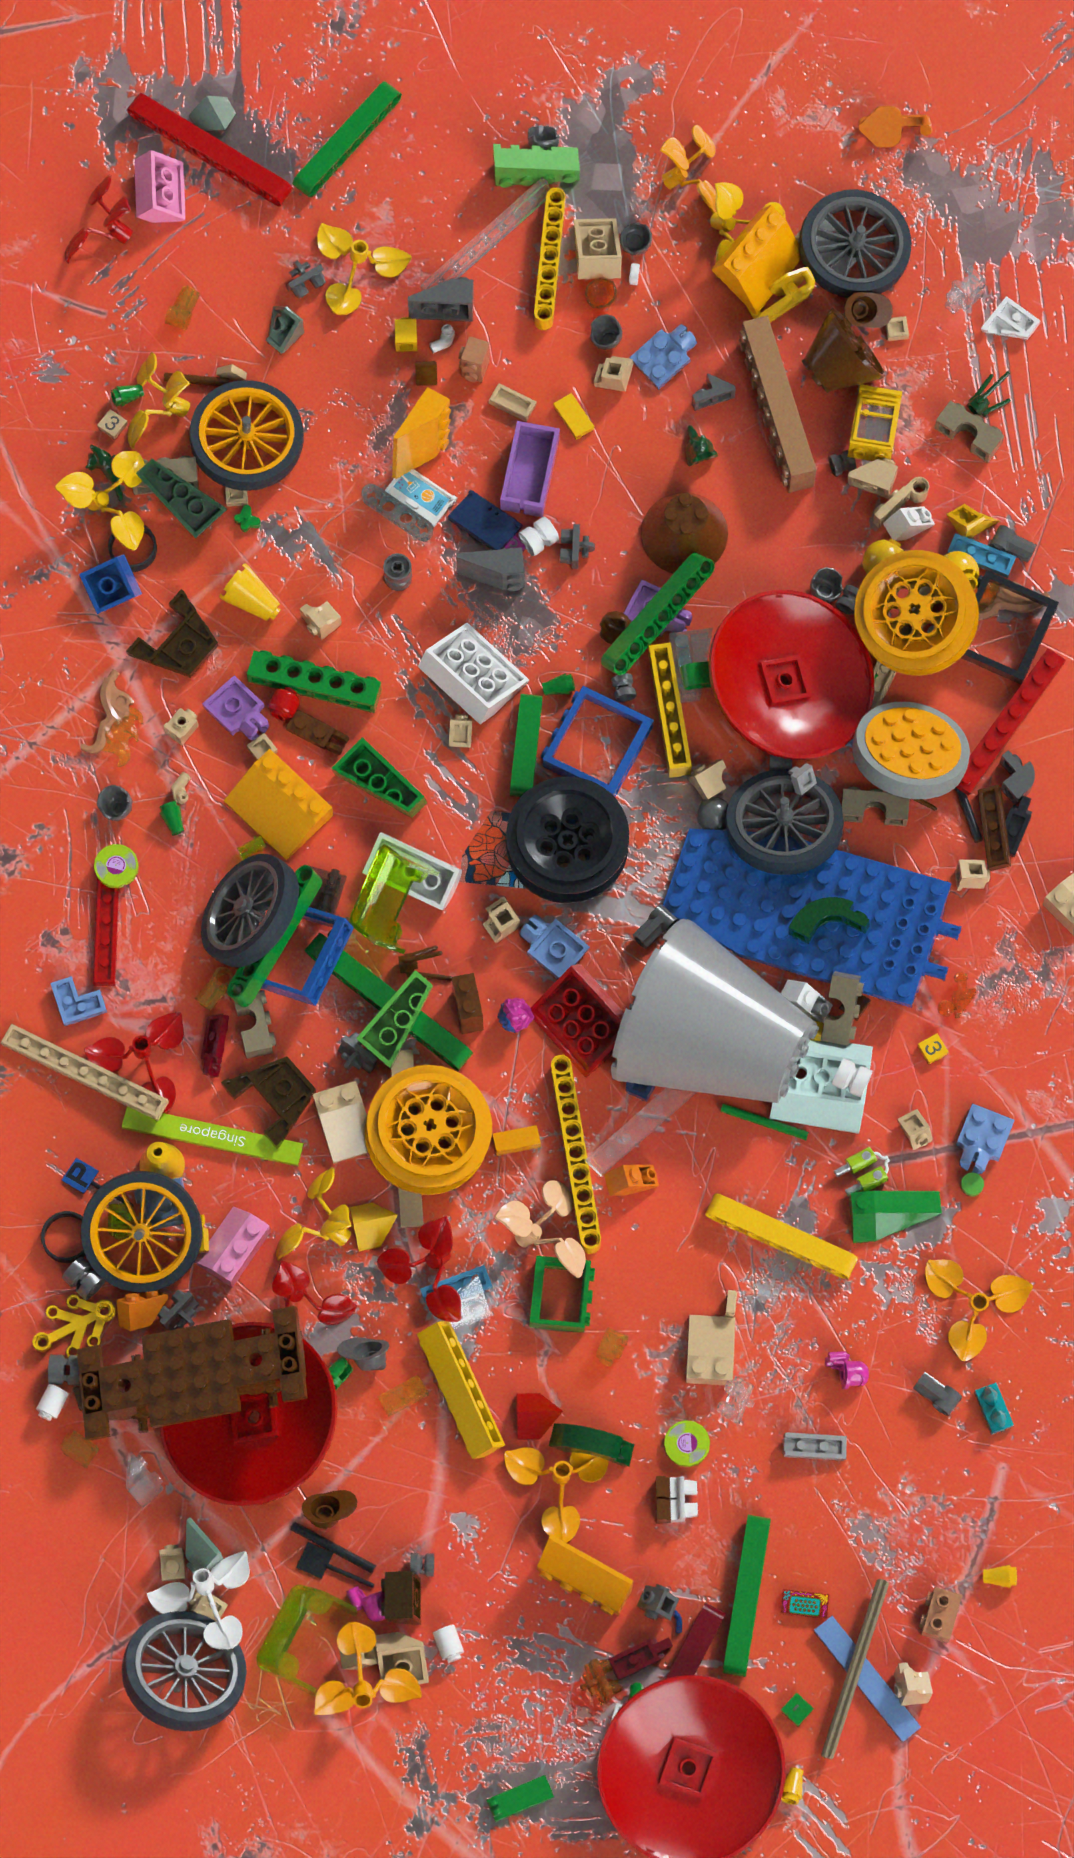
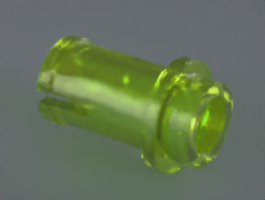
M253 836V840L237 847L239 853H242L241 857L243 860L260 850L264 851L263 849L267 846L261 836Z

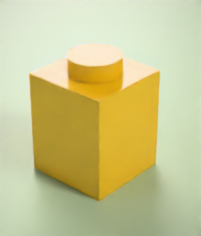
M410 317L395 319L396 352L417 351L416 319Z

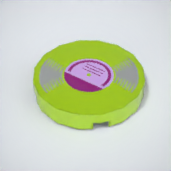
M112 844L106 846L99 851L95 858L94 870L96 876L103 885L109 888H122L133 882L138 874L139 863L136 854L124 845Z
M685 1420L677 1422L669 1428L665 1435L664 1448L666 1455L675 1464L682 1467H692L701 1463L709 1453L710 1439L702 1425L695 1421Z

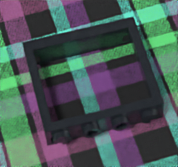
M986 571L985 575H980L977 580L978 590L975 595L978 605L989 582L1047 608L1018 671L969 649L961 658L1021 685L1055 615L1059 602Z

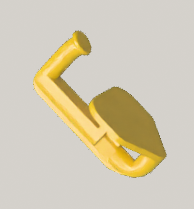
M808 267L787 273L769 286L770 292L777 296L784 294L786 296L763 312L759 311L756 315L747 307L753 319L768 316L771 323L808 298L815 286L813 274ZM803 280H805L806 284L798 289L797 286L800 285Z

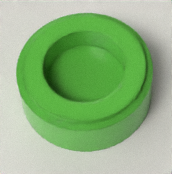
M968 1173L963 1177L961 1189L964 1194L977 1196L983 1190L984 1180L979 1174Z

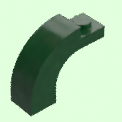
M826 897L804 906L795 915L788 929L789 935L809 944L815 932L826 923L841 922L866 934L870 927V921L866 914L860 911H853V901L839 897Z
M554 1423L549 1446L563 1452L589 1454L623 1467L630 1466L635 1445L623 1440L621 1436L606 1431L562 1423Z

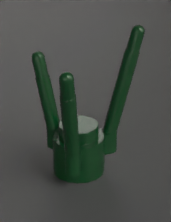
M1007 371L984 394H981L990 383L993 374L988 376L975 395L968 400L967 406L973 414L978 416L982 414L985 417L990 412L1011 402V399L1008 398L988 408L990 402L987 399L1010 375V372Z

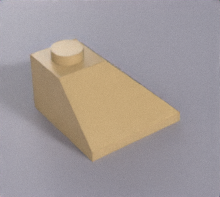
M876 459L850 471L848 474V485L888 499L895 482L898 466L890 459Z
M399 1632L376 1635V1651L381 1679L385 1680L386 1672L391 1669H404L413 1674L419 1684L429 1683L423 1642Z

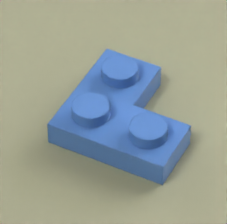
M72 976L50 983L64 1026L107 1013L100 990L78 997Z

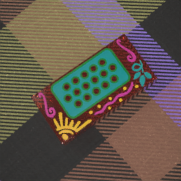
M783 1589L780 1614L827 1619L830 1594Z

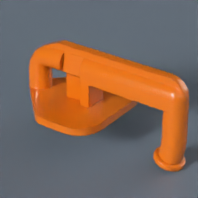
M878 106L868 116L862 117L858 122L859 130L877 147L896 146L901 140L902 126H921L920 132L924 136H929L932 133V125L928 115H902L900 109L895 106Z

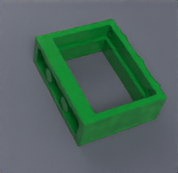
M536 1255L530 1327L584 1333L585 1326H590L591 1313L586 1312L587 1304H592L593 1290H589V1281L594 1282L595 1268H591V1261L585 1260L578 1323L540 1319L545 1268L567 1269L557 1257Z

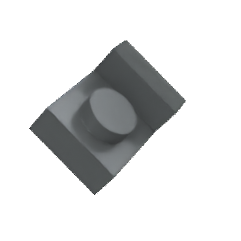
M1008 750L1001 756L1000 764L1011 776L1002 783L1001 790L1016 805L1022 800L1023 795L1027 796L1030 793L1035 780V770L1030 761L1022 766L1021 759Z

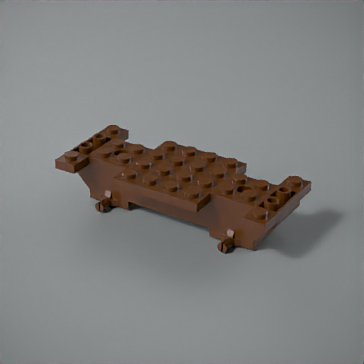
M291 1306L272 1310L275 1333H270V1329L260 1330L261 1336L234 1341L232 1321L230 1319L141 1336L144 1359H141L140 1354L131 1355L132 1361L105 1367L103 1366L101 1346L95 1345L77 1349L85 1439L91 1441L110 1437L109 1419H119L121 1421L136 1419L138 1420V1432L144 1433L148 1432L147 1418L149 1417L151 1427L158 1428L240 1412V1395L250 1394L251 1396L262 1393L268 1394L270 1408L279 1406L277 1396L279 1392H282V1401L285 1403L307 1399L305 1379L307 1375L298 1308ZM262 1357L261 1364L255 1366L256 1359ZM131 1383L130 1389L125 1392L126 1384Z

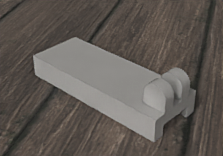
M784 1433L782 1439L783 1457L846 1460L847 1436Z

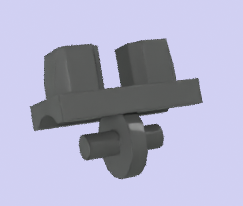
M296 260L293 262L295 269L290 271L289 274L291 277L299 275V277L289 282L286 288L288 291L292 290L298 299L309 293L304 282L310 279L315 289L326 283L322 274L324 268L320 264L305 272L310 267V264L305 262L301 265Z
M573 524V529H561V543L573 544L572 549H560V563L572 564V569H578L579 551L582 552L583 558H588L589 552L595 550V544L589 542V536H583V541L579 542L580 524Z
M354 1032L349 1037L345 1035L341 1039V1045L338 1048V1051L342 1053L341 1058L346 1060L344 1068L349 1070L354 1066L358 1070L362 1068L370 1074L374 1070L378 1058L368 1049L366 1050L361 1046L362 1044L356 1039L359 1036L358 1033Z
M177 1290L171 1298L175 1305L170 1310L163 1306L157 1315L167 1331L175 1330L178 1327L183 1328L186 1323L189 1326H194L195 1322L191 1318L197 1313L195 1309L200 1305L189 1291L184 1293L181 1290Z

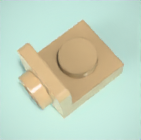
M455 714V718H450L449 746L471 747L473 719H469L468 715Z
M918 1109L897 1119L900 1127L909 1138L913 1150L923 1147L933 1140L930 1126Z
M178 1545L164 1546L163 1550H159L162 1581L186 1579L183 1549L178 1548Z
M195 1591L192 1600L188 1602L187 1610L216 1621L208 1597ZM212 1595L221 1618L228 1604Z

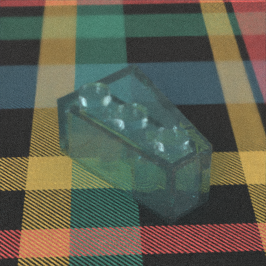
M713 628L669 633V643L671 642L681 703L700 701L702 688L685 690L680 667L685 664L708 660Z

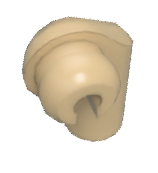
M185 772L180 774L171 787L173 799L178 804L186 803L189 797L185 786L191 777Z

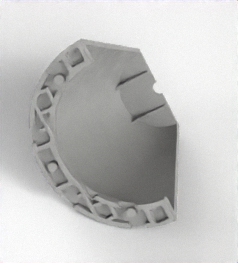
M689 919L677 921L663 936V945L659 949H654L631 994L635 999L630 1004V1009H625L614 1045L612 1057L616 1058V1060L611 1065L612 1079L622 1082L779 1103L781 1097L784 1098L789 1090L788 1083L791 1077L795 1078L799 1070V1065H796L799 1058H805L809 1049L807 1045L810 1039H814L819 1029L817 1023L696 923Z

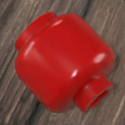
M289 687L275 690L268 703L270 715L280 721L293 718L300 705V699L296 696L297 692Z

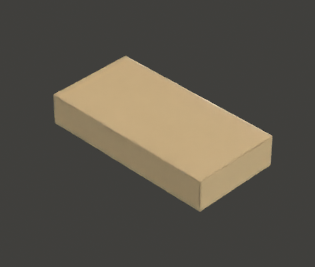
M498 383L489 399V404L525 422L528 421L537 405L536 401Z

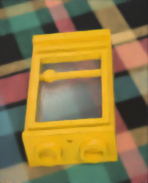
M860 384L847 457L869 461L883 460V458L891 460L903 391Z

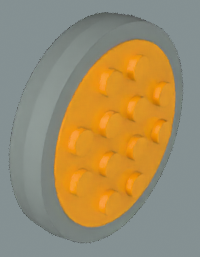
M891 702L870 710L863 716L855 731L852 748L854 761L865 778L881 790L909 799H931L952 791L961 782L967 770L970 756L966 735L955 721L939 710L913 702Z

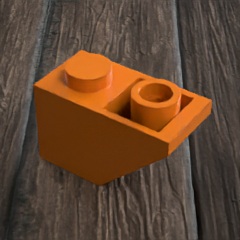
M622 1165L604 1174L610 1196H626L659 1186L653 1165Z
M155 1290L141 1294L130 1293L125 1295V1298L118 1299L119 1327L133 1331L151 1326L168 1300V1294Z

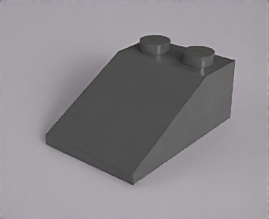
M466 277L450 279L408 297V313L412 319L473 321L474 280Z
M522 547L456 553L457 574L502 590L518 591L521 588H525Z

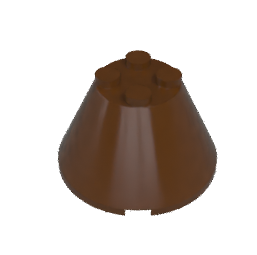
M835 308L829 310L805 358L802 360L804 366L814 373L812 378L818 386H822L829 393L830 391L883 379L885 375H882L884 369L861 335L858 337L854 335L851 329L852 324Z
M676 493L660 499L649 509L642 523V544L646 554L654 564L674 574L693 553L705 556L715 564L725 551L728 540V527L720 509L707 498L692 493Z

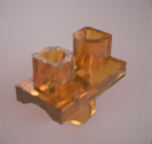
M595 1658L584 1665L586 1673L582 1677L585 1683L580 1686L581 1691L588 1690L591 1697L597 1696L600 1705L607 1703L622 1690L617 1679L610 1682L606 1679L605 1674L612 1671L609 1659L598 1660V1658Z

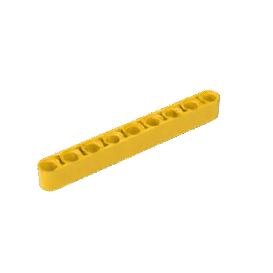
M558 1055L551 1062V1075L579 1241L585 1253L593 1254L601 1246V1235L570 1059L565 1055ZM562 1063L567 1066V1069L561 1072L557 1071L555 1066ZM567 1085L571 1090L568 1093H562L559 1091V1087ZM569 1106L574 1109V1113L566 1115L562 1110ZM574 1128L578 1131V1134L576 1136H569L566 1134V1131ZM572 1150H579L582 1155L579 1158H573L570 1156V1152ZM581 1171L586 1177L582 1180H577L573 1175ZM585 1193L589 1196V1200L581 1202L577 1199V1196ZM589 1215L593 1218V1221L590 1224H584L581 1221V1217ZM588 1237H593L597 1243L593 1246H588L584 1241Z

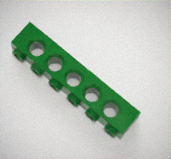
M260 650V652L253 651L247 671V679L250 683L274 689L289 687L299 695L372 713L376 711L382 690L381 682L374 677H360L351 671L339 672L330 666L319 667L310 661L299 662L286 655L281 657L275 656L266 650ZM272 666L278 668V670L273 673L267 671V669ZM291 672L299 673V675L295 678H291L288 676ZM312 677L320 678V681L317 683H312L309 680ZM334 682L342 684L339 688L331 687V684ZM356 687L363 689L361 693L352 692Z

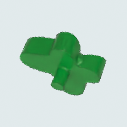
M249 505L243 506L241 513L236 514L234 517L235 522L241 524L243 532H247L249 528L261 526V520L258 517L252 516V510Z

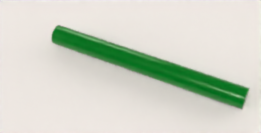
M724 1103L721 1107L720 1112L807 1140L808 1131Z

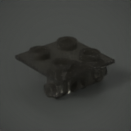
M310 866L321 877L322 885L309 907L335 915L347 876L341 875L337 869H331L330 872Z

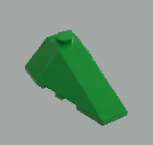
M940 1191L851 1192L849 1196L853 1243L876 1242L883 1239V1237L898 1233L907 1227L942 1214Z

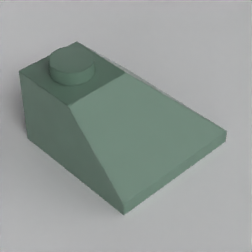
M189 1517L186 1520V1559L189 1562L186 1566L193 1574L202 1568L211 1571L216 1564L223 1560V1556L219 1549Z

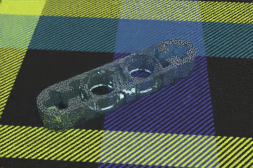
M368 484L363 487L361 493L362 500L370 508L419 541H428L432 538L433 525L426 518L375 484ZM374 491L376 498L372 496L368 498L367 492L372 493ZM386 502H391L395 505V508L392 511H385L382 506ZM403 514H409L412 516V520L409 523H403L400 521V517ZM417 526H419L422 529L427 527L428 533L423 532L422 534H420V529Z

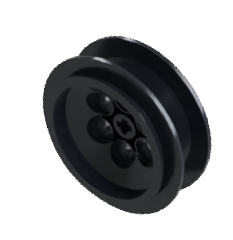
M564 776L540 782L520 797L509 816L506 835V850L509 864L520 883L540 898L563 904L580 903L593 899L608 890L615 883L626 864L629 845V825L625 812L617 799L608 790L593 781L579 777ZM570 819L576 820L578 824H576L575 826H569L566 822ZM548 826H554L557 830L555 832L549 833L545 830V828ZM590 833L594 838L586 840L583 838V835ZM564 841H566V843H568V841H571V846L569 844L565 846ZM547 846L552 851L550 853H543L541 848ZM581 854H587L590 859L582 861L578 857ZM559 861H566L569 865L567 867H559L557 863Z

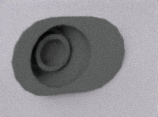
M356 1337L343 1341L339 1344L337 1351L341 1357L354 1360L362 1371L384 1370L386 1368V1351L390 1346L385 1340Z

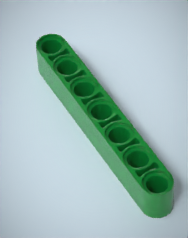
M383 81L294 178L292 185L309 198L313 197L399 103L402 93L386 81Z
M698 553L691 554L603 654L601 659L602 666L617 675L625 674L712 575L715 568L714 562Z
M308 865L299 867L295 872L299 884L298 902L294 916L284 935L261 959L250 965L239 967L227 987L228 996L240 1007H247L254 1001L322 885L321 877Z
M749 1514L747 1516L722 1673L746 1677L771 1518Z

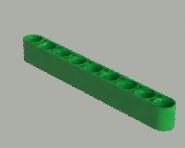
M318 933L304 951L314 961L317 960L327 937ZM343 950L332 975L380 1011L397 991ZM422 1011L420 1012L409 1035L453 1069L459 1071L472 1056L473 1052Z

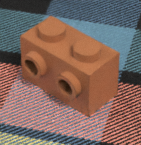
M469 336L466 346L461 347L458 359H460L459 368H461V376L466 380L482 383L490 362V342Z
M938 1587L934 1588L933 1593L928 1592L925 1605L929 1606L926 1615L922 1614L918 1627L922 1629L921 1635L948 1643L962 1595Z

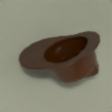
M858 292L852 294L847 299L844 312L847 321L854 326L880 328L891 320L893 307L890 300L884 295Z
M346 1490L315 1494L305 1499L302 1504V1513L316 1527L328 1529L335 1526L339 1520L350 1516L357 1508L358 1501L352 1492Z

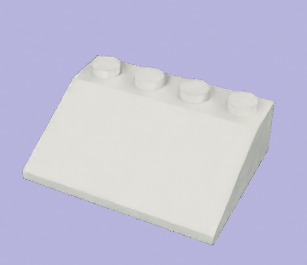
M465 623L428 648L418 665L431 680L479 724H482L497 713L529 682V679L468 623Z

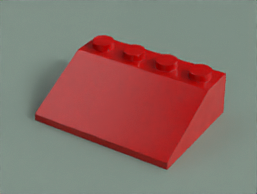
M581 964L571 965L531 1006V1011L534 1015L533 1020L570 1059L584 1077L589 1076L613 1055L624 1011Z

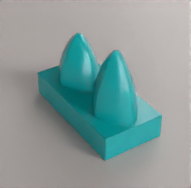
M997 1383L974 1391L991 1434L1014 1426Z

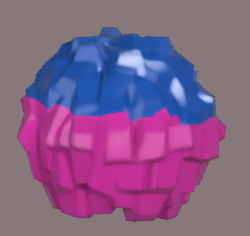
M508 998L501 1004L497 1018L502 1027L509 1032L518 1033L520 1030L527 1028L534 1019L530 1006L525 1003L526 1001L523 998Z

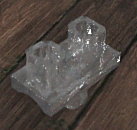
M737 1376L734 1377V1380L727 1381L724 1389L728 1396L726 1401L719 1402L716 1411L730 1421L740 1424L746 1406L754 1407L755 1402L749 1399L754 1385Z

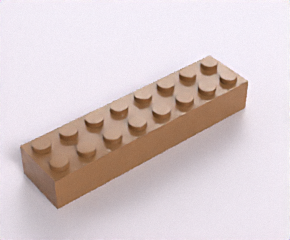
M764 316L744 321L742 330L739 331L741 338L739 339V347L741 352L746 354L744 359L746 369L752 373V378H750L753 390H757V404L759 409H763L765 415L762 416L764 427L769 428L771 434L768 436L771 448L775 447L777 453L775 454L776 465L781 467L783 472L781 474L782 484L787 486L789 493L814 487L816 466L769 318Z

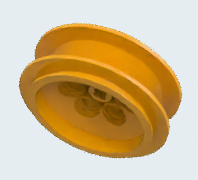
M908 550L893 554L880 561L862 581L855 600L856 627L865 646L878 662L901 674L914 676L929 675L948 668L968 650L978 627V602L968 578L954 562L930 551ZM922 587H930L931 590L928 595L922 596L919 594ZM901 589L908 590V595L905 598L897 597ZM935 604L943 605V610L941 612H932V608ZM915 607L920 613L916 615L911 609ZM898 609L899 615L896 618L888 617L890 610ZM926 624L934 625V629L930 633H924L923 627ZM910 626L912 632L907 636L902 635V628Z
M436 1065L411 1067L389 1078L374 1096L365 1123L367 1152L378 1172L394 1186L404 1191L421 1195L445 1193L456 1189L468 1181L482 1164L492 1136L491 1113L483 1094L477 1086L459 1072ZM438 1102L441 1104L442 1110L435 1111L431 1108L430 1104ZM416 1106L419 1108L420 1113L413 1115L408 1111V1108ZM446 1120H455L457 1123V1127H448L446 1125ZM427 1123L432 1125L431 1132L426 1130ZM409 1127L413 1134L405 1136L402 1134L401 1129ZM446 1140L449 1142L450 1147L442 1149L438 1142ZM424 1144L428 1151L420 1153L417 1151L416 1146Z

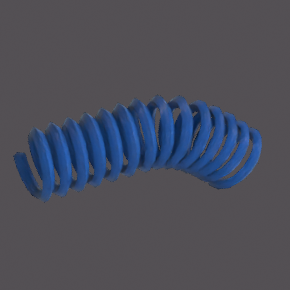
M675 1610L673 1617L676 1619V1623H681L676 1624V1628L681 1629H676L675 1633H682V1617Z

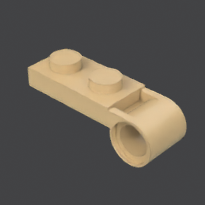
M915 477L899 491L897 489L893 491L888 498L889 501L884 505L880 504L874 510L873 523L880 528L909 499L914 503L924 502L928 495L929 482L923 477ZM920 487L924 491L918 493L914 490V488Z

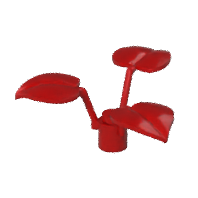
M108 175L94 189L89 198V204L94 205L98 202L109 214L103 223V226L107 227L109 234L92 228L86 229L83 227L67 246L66 262L68 264L70 258L84 244L90 233L107 237L110 240L114 237L122 244L126 243L133 233L131 228L119 220L120 217L131 212L128 199L123 196L115 203L111 210L102 201V196L110 187L111 175Z
M181 1012L166 1014L153 1020L146 1029V1036L135 1037L132 1041V1046H129L126 1054H124V1044L115 1037L100 1039L84 1048L86 1057L90 1062L112 1073L119 1071L123 1066L122 1059H127L134 1052L138 1059H144L151 1082L144 1083L141 1087L168 1099L169 1103L163 1114L170 1111L176 1099L175 1085L165 1076L157 1080L154 1079L148 1057L151 1055V1046L158 1044L161 1049L170 1050L181 1044L184 1038Z
M443 1216L426 1222L419 1229L418 1238L423 1248L430 1250L427 1256L409 1263L410 1256L407 1251L401 1248H391L384 1251L378 1257L377 1264L383 1275L395 1284H404L412 1277L410 1267H415L421 1263L427 1262L430 1268L438 1269L432 1286L433 1292L426 1295V1305L429 1311L438 1319L447 1322H458L462 1320V1304L458 1292L449 1285L437 1287L441 1274L445 1270L444 1264L451 1258L450 1252L453 1247L451 1226L448 1217Z
M280 1262L279 1268L273 1277L271 1287L276 1295L284 1297L285 1308L289 1307L290 1301L299 1302L305 1296L314 1308L320 1311L317 1318L319 1322L325 1325L340 1324L350 1318L357 1309V1304L344 1294H332L323 1300L322 1306H319L306 1290L310 1283L309 1275L302 1268L292 1263Z

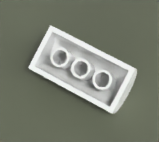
M380 832L362 873L431 906L444 910L457 888L462 870Z

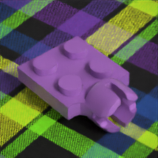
M644 580L640 581L624 611V614L631 619V622L661 589L660 587ZM682 608L659 636L662 637L665 631L684 635L687 631L685 626H690L692 621V613Z
M235 675L202 703L203 708L232 736L237 732H243L250 740H255L259 737L257 734L258 730L262 734L268 730V720L260 713L265 707L264 703Z

